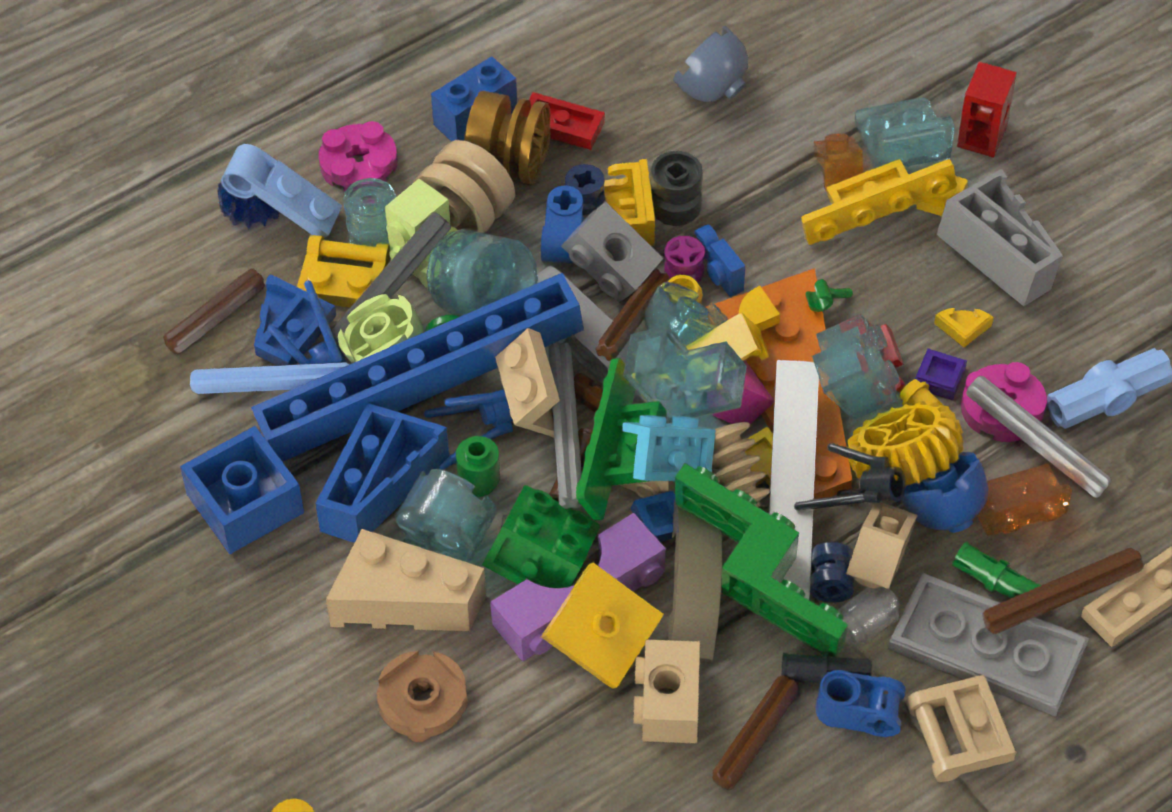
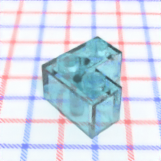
M859 314L816 334L821 352L813 355L812 358L823 392L854 420L900 400L895 387L896 384L900 383L899 376L893 363L890 360H886L883 348L888 346L887 340L878 324L872 325L862 314Z
M666 325L630 335L623 376L646 402L660 401L667 410L666 424L672 423L673 416L695 418L740 408L747 365L727 341L689 350L671 328Z

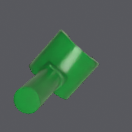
M823 279L818 280L814 284L815 292L808 291L805 293L809 307L814 312H821L830 308L833 304V299L851 298L853 295V291L850 288H829L827 282Z

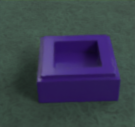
M928 348L915 379L920 383L926 382L929 384V391L932 394L953 400L965 373L967 360Z

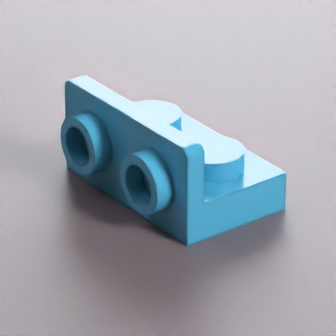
M640 415L639 423L623 422L622 431L638 434L633 478L644 481H675V476L684 463L694 469L701 466L711 471L716 430L699 427L698 418L673 416L672 424H666L665 417Z

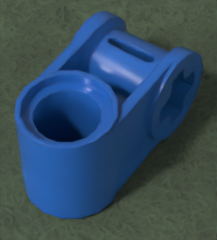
M559 186L548 195L545 226L542 228L541 238L542 262L574 263L570 259L569 253L561 247L584 221L582 214L583 196L578 189L572 186Z
M834 670L822 678L815 705L816 715L821 722L830 727L867 732L879 737L894 736L901 731V720L898 718L900 701L905 698L906 688L900 681L893 678L872 677L844 670ZM839 696L845 699L846 701L837 702L831 699L830 697Z

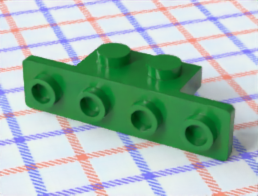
M621 358L611 359L608 374L604 378L603 393L599 409L594 416L595 424L590 444L585 451L582 475L576 486L578 502L594 521L604 519L613 485L650 482L633 478L638 434L622 431L623 422L639 423L640 415L666 418L667 410L660 401L632 404L637 380Z

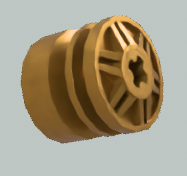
M480 91L470 111L464 141L482 147L500 163L503 161V167L507 170L512 180H515L519 174L521 183L534 184L539 176L549 148L551 120L549 104L538 101L531 108L529 99L523 98L518 101L511 114V102L508 95Z

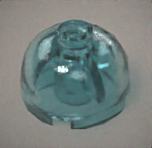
M663 282L661 287H657L650 299L645 312V326L650 338L656 343L655 349L657 352L673 360L671 356L673 352L690 348L700 342L714 328L728 320L727 316L712 302L708 308L697 302L696 300L700 294L679 284Z

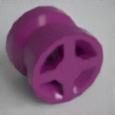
M678 236L667 243L665 247L664 273L669 275V279L677 275H687L694 278L697 283L701 281L704 276L703 261L705 255V248L702 243L691 236Z

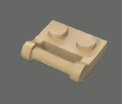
M984 675L920 690L907 697L906 704L909 712L917 717L934 760L931 767L936 781L948 782L964 773L1014 761L1015 748ZM945 707L963 753L950 754L933 711L934 708Z

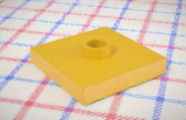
M590 563L541 638L614 689L618 687L644 647L645 641L649 639L664 614L598 565Z

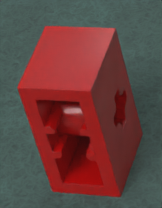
M982 62L978 63L964 97L957 142L958 148L995 157L1008 126L1017 72Z

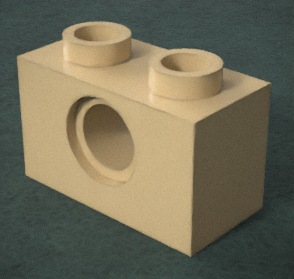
M882 502L874 503L862 525L846 574L856 577V581L863 586L874 589L882 586L889 589L902 562L917 515Z
M645 641V657H636L635 684H644L643 697L634 696V724H643L642 741L697 743L700 641ZM663 688H669L674 690L675 692L671 694H663L658 692V690Z

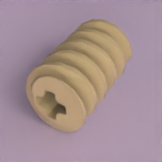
M740 422L716 428L712 469H719L715 473L720 480L719 484L732 492L735 489L746 492L756 500L757 507L760 509L768 506L762 505L760 500L767 496L770 490L767 488H756L755 486L758 481L765 477V473L750 470V467L757 463L760 457L759 455H746L745 453L748 448L755 444V440L744 439L740 436L741 433L750 427V423Z

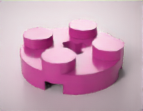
M368 121L364 124L347 125L338 129L328 130L322 136V145L318 153L319 165L323 178L330 185L333 186V181L335 184L343 186L345 192L366 193L374 191L387 183V176L391 174L392 170L395 173L398 165L396 145L392 137L384 132L383 126L380 123ZM354 155H364L361 162H356L351 157Z
M1012 362L1009 365H990L967 376L962 395L961 411L966 423L977 433L980 434V431L983 430L988 434H992L993 440L1000 442L1022 440L967 396L968 387L979 376H984L1040 422L1043 419L1047 404L1046 392L1040 381L1030 374V369L1025 364Z

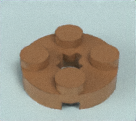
M419 651L404 653L389 662L379 677L377 701L381 717L394 731L407 735L410 740L415 742H424L431 736H436L449 730L459 721L468 705L465 676L461 668L451 658L441 653L433 652L434 656L427 654L419 655ZM418 687L422 691L428 688L433 691L430 693L429 699L416 701L414 700L413 690Z

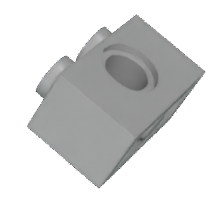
M606 201L590 213L561 245L569 253L570 259L577 266L584 268L598 282L601 290L607 295L614 297L618 302L636 291L663 260V257ZM606 250L613 255L614 260L607 255Z

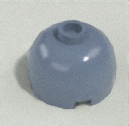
M725 25L722 27V36L715 31L698 46L685 61L690 68L684 75L677 71L673 81L689 96L702 102H715L725 95L732 99L746 85V82L742 79L748 69L749 57L746 48L740 39Z

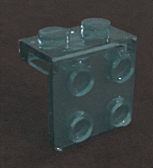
M916 98L863 108L855 112V123L874 169L901 159L904 167L951 158L955 125L951 116L936 118L932 106L926 98Z

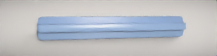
M345 362L199 369L191 372L190 387L197 394L292 390L349 364Z

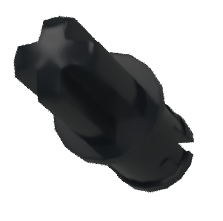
M783 652L781 676L784 675L796 682L821 683L822 678L834 670H844L850 673L872 676V663L869 659L829 657V652H824L823 656Z

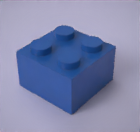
M256 426L180 466L187 496L229 554L304 513L299 483Z

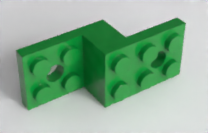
M684 463L675 476L676 505L738 542L722 567L721 593L823 655L824 652H829V657H838L844 648L848 624L843 621L844 616L828 604L821 603L818 606L804 597L805 592L799 586L783 579L797 557L799 532L795 530V524L780 513L773 512L770 515L758 508L756 500L746 492L735 489L732 492L720 485L718 477L708 469L701 466L694 469Z

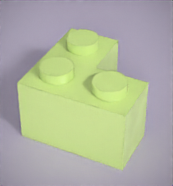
M421 179L415 181L385 206L386 229L391 260L432 213L440 214L450 224L449 199ZM451 226V230L413 272V275L419 278L428 290L437 291L449 300L482 272L480 246Z

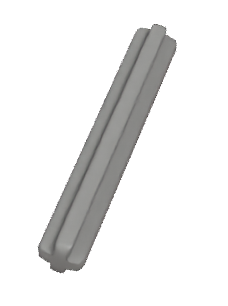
M984 376L977 377L968 387L966 394L969 398L1093 497H1099L1109 486L1111 478Z

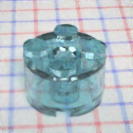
M431 469L428 476H426L425 471L419 474L395 519L399 528L406 534L403 542L467 562L473 558L497 515L496 506L487 495H485L482 501L473 495L472 491L475 486L467 480L447 471Z

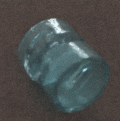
M376 178L361 179L351 184L345 191L343 203L347 217L346 226L350 244L376 247L377 243L389 244L385 206L394 200L396 195L394 189L387 182Z

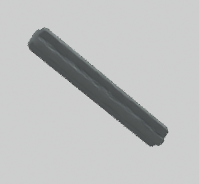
M435 212L427 218L331 329L333 337L337 342L340 328L345 333L346 328L350 324L347 317L352 310L375 296L387 294L390 299L451 230V225L446 219Z

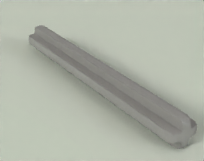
M554 343L549 346L548 360L560 399L552 407L559 504L564 509L571 507L578 509L582 505H580L576 498V486L582 472L572 353L568 343Z

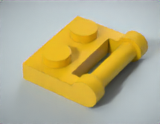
M310 235L297 287L306 291L304 283L310 280L318 298L335 306L350 308L390 262L389 244L377 243L376 247L326 241L324 236ZM322 256L373 262L372 268L321 262Z

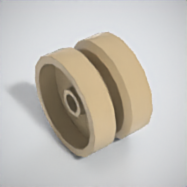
M454 140L447 144L435 157L433 164L426 167L413 181L414 183L421 179L448 198L451 226L474 242L481 240L492 227L494 220L501 217L511 206L516 195L514 183L501 163L482 147L468 141Z

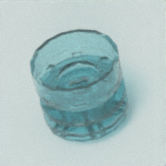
M466 229L450 232L438 242L430 256L426 273L428 290L434 302L444 311L461 316L538 282L537 264L531 251L520 241Z

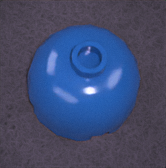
M961 452L959 460L949 464L947 471L936 473L934 479L927 478L922 480L920 484L913 483L907 485L902 500L908 512L916 514V521L926 528L934 530L948 529L951 533L960 532L973 524L972 519L981 512L987 502L988 482L979 458L977 459L976 455L972 452Z

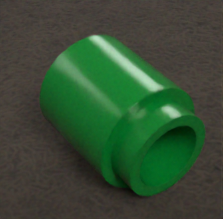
M473 436L463 440L456 450L458 482L468 494L475 497L486 496L493 492L500 481L498 447L491 439L483 436Z

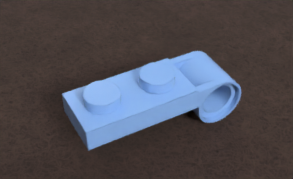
M242 144L236 148L221 179L223 187L232 195L240 198H251L256 195L310 234L324 236V238L330 234L342 208L340 203L285 164L250 144Z

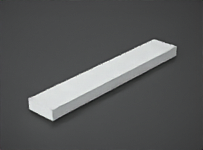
M777 360L769 514L772 515L773 512L782 514L795 524V530L799 532L796 560L783 579L799 586L805 592L804 597L809 600L813 509L795 510L794 504L814 499L819 362Z

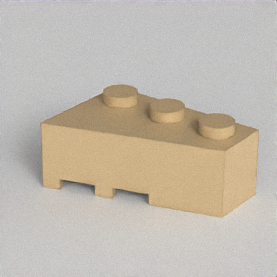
M361 529L326 598L330 627H345V623L372 624V628L386 629L387 624L414 625V630L470 631L486 598L485 572L483 567Z

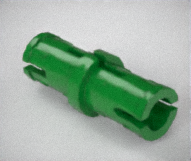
M968 542L961 546L955 556L956 559L952 563L953 567L984 583L986 590L994 593L996 590L1010 599L1042 586L1010 568V563L1004 559L998 561L979 551V549Z

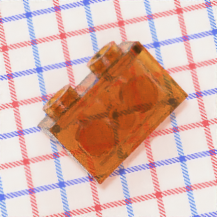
M1044 464L988 480V499L977 516L987 536L1001 532L1005 534L1013 533L1025 525L1039 521L1051 522L1057 520L1063 514H1067L1072 490L1069 484L1059 485L1050 465Z

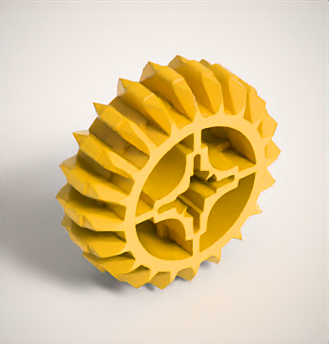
M920 401L916 405L906 403L903 407H891L890 411L877 413L874 419L865 420L863 427L856 428L853 431V436L847 440L848 448L874 457H888L889 467H899L903 470L906 486L913 483L920 484L922 480L927 478L934 479L936 473L947 471L949 464L958 461L959 454L964 450L963 431L959 420H956L955 414L950 411L949 406H940L938 402L926 404L924 401ZM848 458L852 470H855L856 476L859 479L865 470L871 468L870 465ZM894 475V478L897 481L898 476Z

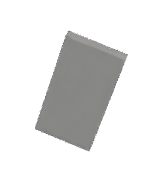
M922 573L893 632L888 649L963 680L984 675L991 691L1056 717L1086 650L1089 638L1037 617L1001 633L992 634L984 625L982 613L986 609L1000 603Z

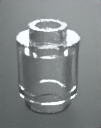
M879 586L875 589L867 587L838 609L844 616L843 621L848 624L845 639L847 645L853 648L859 644L866 645L899 619V601L890 589Z

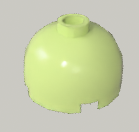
M387 294L378 295L364 301L351 311L347 317L350 324L346 328L345 333L340 328L338 334L339 347L351 363L424 333L419 315L404 296L398 295L399 299H390Z

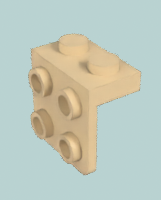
M527 328L495 356L500 380L504 387L510 416L513 419L514 425L554 437L552 407L560 399L541 334Z

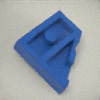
M270 274L266 280L267 292L265 302L261 306L259 316L260 327L257 329L254 342L255 354L276 366L296 365L298 362L268 331V326L271 324L275 325L303 355L322 332L307 292ZM319 298L328 324H330L336 317L335 305Z

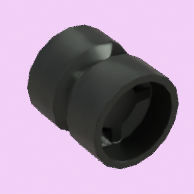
M668 151L659 155L653 161L651 167V194L654 217L663 224L683 226L693 222L699 216L702 208L703 170L702 164L697 157L688 152Z

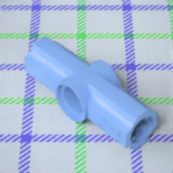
M1153 348L1119 364H1115L1112 360L1100 362L1092 367L1082 380L1047 395L1046 405L1049 409L1050 417L1057 427L1061 426L1066 429L1103 412L1107 416L1118 415L1126 411L1136 401L1137 397L1172 382L1170 359L1162 349L1156 350Z

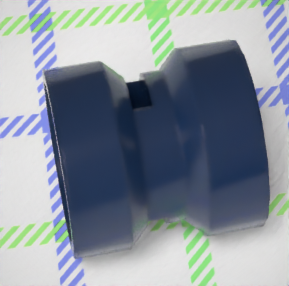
M837 542L822 543L814 547L811 554V567L815 572L810 578V593L814 598L823 602L837 603L846 601L853 596L854 578L846 574L854 552L851 547Z

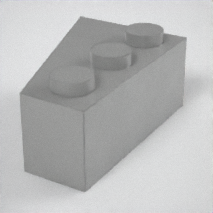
M1001 168L946 201L937 235L1022 306H1026L1051 290L1063 255L1038 220L1032 221L1024 210L1026 202L1020 194L1014 195L1006 184L1007 176Z

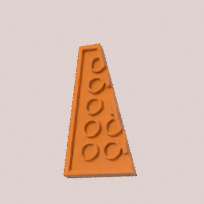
M815 268L761 287L780 313V323L760 331L769 357L761 361L759 355L756 357L752 355L746 361L774 401L777 360L819 362L814 499L835 496L840 490L851 489L852 474L848 458L827 449L829 443L847 446L823 311H812L805 296V293L808 291H816L814 284L817 282ZM749 292L705 307L704 318L711 330L738 315L740 304ZM775 402L761 414L772 433Z

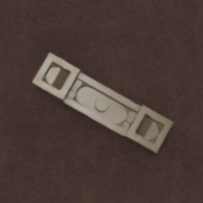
M675 498L672 540H676L673 611L669 616L668 640L700 641L699 662L711 664L715 649L720 607L722 532L677 506Z

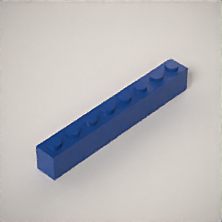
M560 273L251 407L263 437L283 462L352 432L367 403L398 412L498 368L495 356L527 328L540 332L544 347L583 331L584 326L580 305L564 274Z

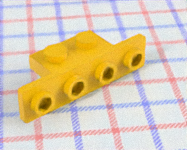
M901 159L826 187L828 198L832 205L801 217L804 236L808 245L830 240L850 229L866 226L876 219L894 212L904 211L912 205L946 194L948 191L956 188L954 165L950 159H947L908 175Z

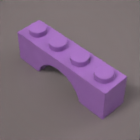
M632 513L599 534L600 562L598 566L634 592L642 586L648 587L654 584L665 572V547L635 513ZM526 579L490 602L492 625L522 661H525L534 654L541 655L552 647L541 636L574 586L548 588Z

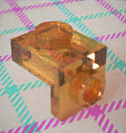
M836 133L827 135L825 140L814 141V156L823 168V182L826 192V187L864 173L862 149L852 136L848 137L846 134Z

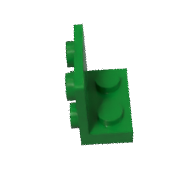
M524 485L482 566L516 584H520L528 579L535 584L548 588L571 587L586 559L600 525L591 520L582 511L572 510L571 508L564 509L548 493Z

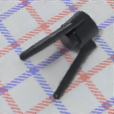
M829 443L827 446L829 451L871 466L869 470H865L861 475L860 489L840 490L835 497L796 502L794 508L795 510H806L858 503H880V501L899 502L905 492V475L901 468L889 467L888 457H874L844 446Z

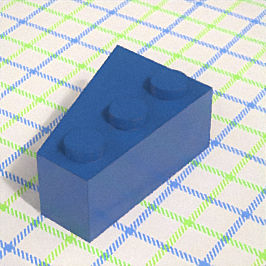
M367 403L315 503L320 532L355 543L361 529L373 532L449 457L447 427Z

